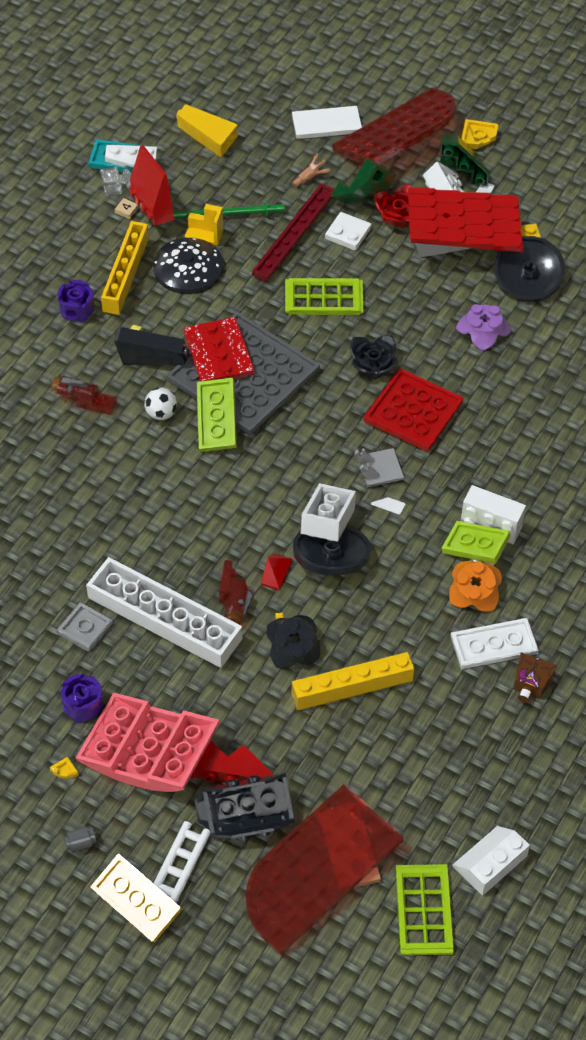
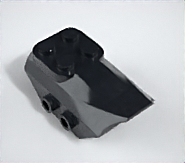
M286 773L266 777L253 775L247 777V780L244 781L231 779L226 781V784L202 788L203 792L201 795L194 799L199 824L210 830L212 838H237V840H245L249 838V835L267 836L271 831L278 830L295 822Z

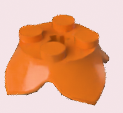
M480 561L458 563L452 571L454 581L449 591L451 605L459 608L474 605L483 612L494 611L499 601L498 586L502 581L500 570L491 564ZM473 581H479L480 586H472L471 584Z

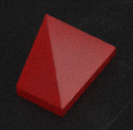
M276 553L270 555L267 558L261 586L279 591L293 558Z

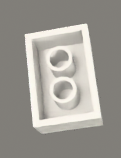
M319 483L302 513L301 533L330 541H338L355 510L356 491Z
M472 485L463 502L461 522L510 531L511 537L508 543L514 544L523 525L526 505Z

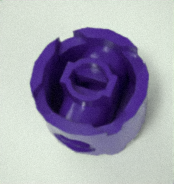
M72 280L67 285L65 283L61 285L57 295L61 317L71 321H87L88 317L93 313L95 306L93 290L90 288V285L81 280Z
M77 674L64 682L61 690L63 709L76 723L93 719L102 712V688L95 677Z

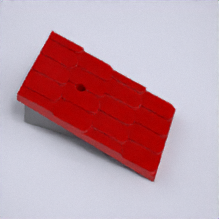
M408 187L411 243L416 244L420 258L471 248L524 252L519 197L515 195H491V193Z

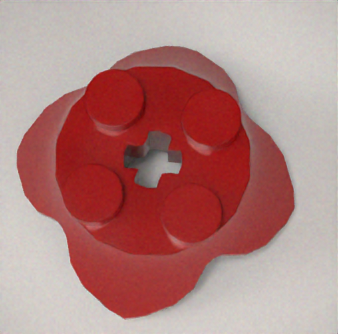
M409 183L395 189L392 195H389L387 192L375 194V205L382 215L383 222L401 228L408 227V187H412Z

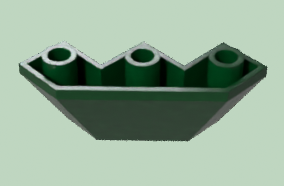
M443 134L440 148V163L447 167H456L455 170L472 172L471 184L488 186L490 171L478 154L458 135Z
M366 158L351 186L349 187L339 181L331 197L344 204L363 199L388 189L397 175L385 166L378 165Z

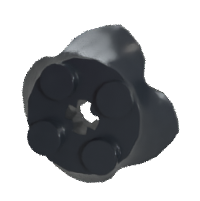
M392 335L380 336L374 342H370L365 337L352 338L350 345L353 357L352 365L361 374L377 380L380 376H383L397 366L398 360L394 357L396 343Z
M296 615L291 618H277L268 624L266 635L272 643L270 657L275 667L288 668L296 662L311 664L319 659L320 643L316 637L317 627L310 617ZM297 636L299 642L291 643V638L289 637Z

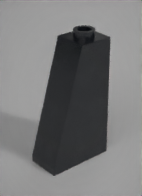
M124 327L117 328L114 342L123 365H185L187 358L190 356V348L187 347L185 339Z

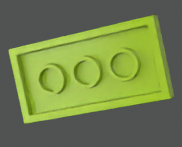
M226 378L197 382L200 452L237 448L234 379Z

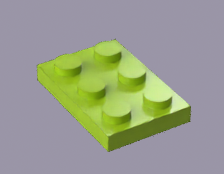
M456 521L442 546V552L444 554L496 564L511 537L510 531Z

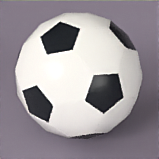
M155 388L147 394L144 406L148 415L153 419L166 420L175 413L177 399L169 389Z

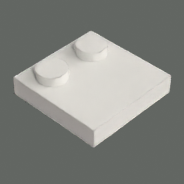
M340 212L325 233V239L356 251L370 231L371 223Z

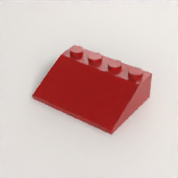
M141 145L130 178L131 198L134 197L136 204L140 205L142 212L146 213L147 219L151 220L155 226L173 221L174 215L167 174L145 146Z

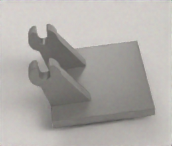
M364 448L361 453H359L358 449L355 451V456L358 458L360 471L363 473L367 487L404 480L394 448L367 453Z

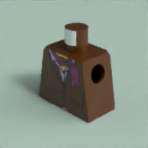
M521 652L513 687L515 691L519 692L518 699L521 702L528 703L531 696L537 699L541 698L555 677L557 665Z

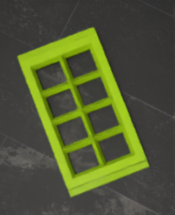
M353 278L285 279V314H363V280ZM295 286H307V294H295ZM311 286H322V294H311ZM326 286H337V294H326ZM341 286H353V294H342ZM295 299H307V307H295ZM311 299H322V307H311ZM326 299H338V307H326ZM342 299H353V307H342Z
M447 864L396 865L401 955H453ZM404 877H420L421 890H405ZM424 877H440L441 889H425ZM405 894H421L422 907H406ZM425 894H442V907H426ZM443 911L444 924L427 925V912ZM406 912H422L423 925H407ZM423 929L424 942L408 943L407 930ZM428 929H444L445 942H428Z

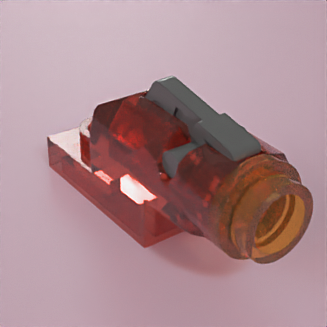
M66 376L54 377L51 390L65 398L75 400L76 407L111 415L117 403V397L99 393L98 385Z
M225 560L219 589V603H224L225 605L224 617L240 625L248 611L252 594L248 591L245 579L235 577L236 569H233L232 561Z

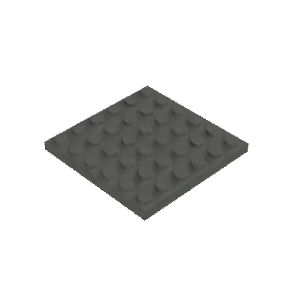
M236 312L231 317H235L254 368V375L234 379L236 426L251 435L320 370V364L241 313ZM190 354L185 365H177L166 375V379L197 400V382L200 381Z

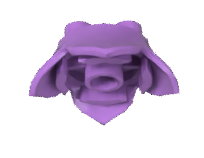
M473 305L471 310L460 319L456 326L457 331L460 333H469L473 344L481 351L490 348L496 342L498 335L504 337L511 333L508 322L500 313V308L495 305Z

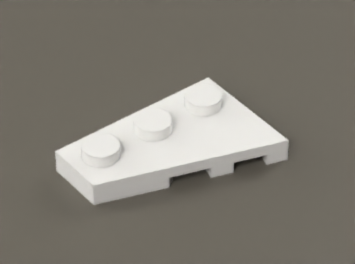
M107 145L105 162L122 167H134L140 146ZM145 146L156 160L157 147Z

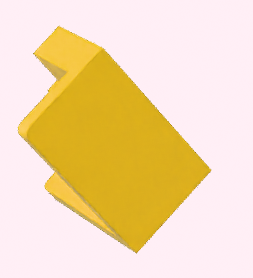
M206 204L204 215L189 214L185 238H198L218 246L223 234V207Z

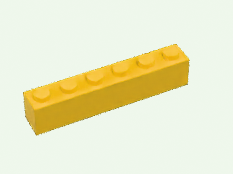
M130 222L101 296L102 312L120 315L149 239L148 224Z
M408 652L292 681L291 694L298 711L413 681L414 667Z

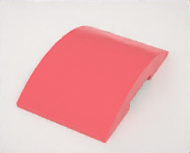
M113 693L76 756V760L105 776L132 786L162 792L184 790L220 724V720L187 711L179 714L150 706L148 701Z

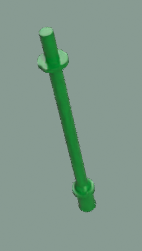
M265 201L264 206L223 208V215L265 212V216L268 217V212L285 211L284 204L268 205V202ZM204 210L173 212L174 219L188 218L190 213L204 215Z

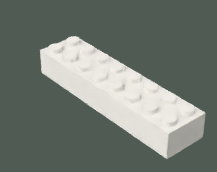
M109 557L86 585L89 599L222 668L242 640L241 625Z

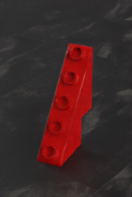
M210 741L190 779L201 778L208 782L218 781L226 783V781L231 779L244 781L247 780V777L253 775L266 777L274 774L244 744L230 756H227L215 743Z

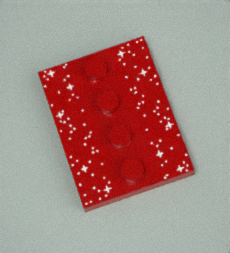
M235 317L183 328V333L190 348V354L200 382L226 378L237 379L254 375V368Z

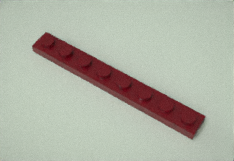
M322 183L318 186L252 270V276L268 282L332 200L333 188Z

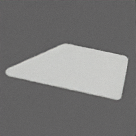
M387 497L372 502L371 505L401 514L405 503Z

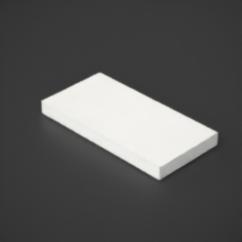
M357 106L292 112L296 139L362 133Z
M527 618L451 632V640L461 669L520 658L521 652L531 656L538 655L539 651Z

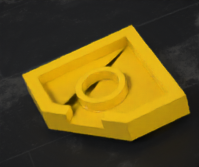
M466 119L462 140L472 149H479L496 140L498 124Z

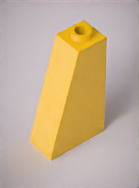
M186 104L177 112L178 127L219 157L224 155L238 137V126L233 122Z

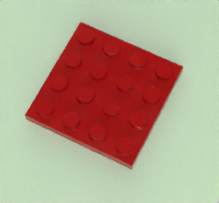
M399 368L365 414L363 422L429 452L462 405L464 397Z

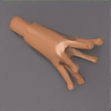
M316 153L309 167L292 182L294 187H298L301 183L304 184L317 175L328 174V171L330 172L329 168L318 170L326 160L324 159L319 164L314 165L319 155Z

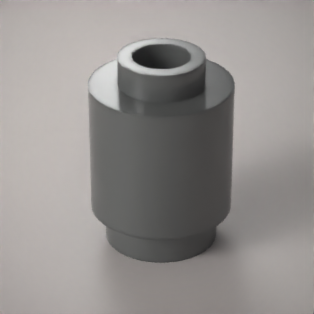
M85 826L66 832L67 837H64L67 850L71 849L72 853L92 847V844L97 843L92 827L87 828Z

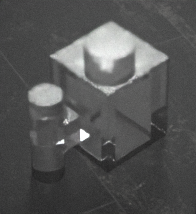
M117 167L100 169L105 196L122 193V184H126L127 188L131 187V176L128 169L123 170V175H119Z

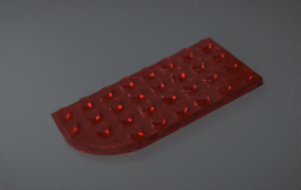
M432 87L333 143V151L361 163H364L367 158L380 165L449 124L457 112L455 99L451 94Z
M343 784L255 865L246 887L247 912L253 928L281 956L404 841V837Z

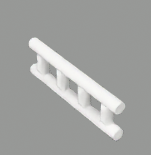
M184 821L153 883L166 895L170 896L175 903H177L210 836V830L203 829L201 834L189 830L191 823ZM185 838L197 842L192 852L181 848ZM176 856L188 860L184 870L172 866ZM167 874L179 878L175 888L163 884Z

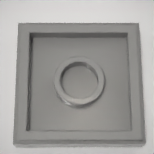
M80 602L57 629V634L90 652L111 627L113 621Z

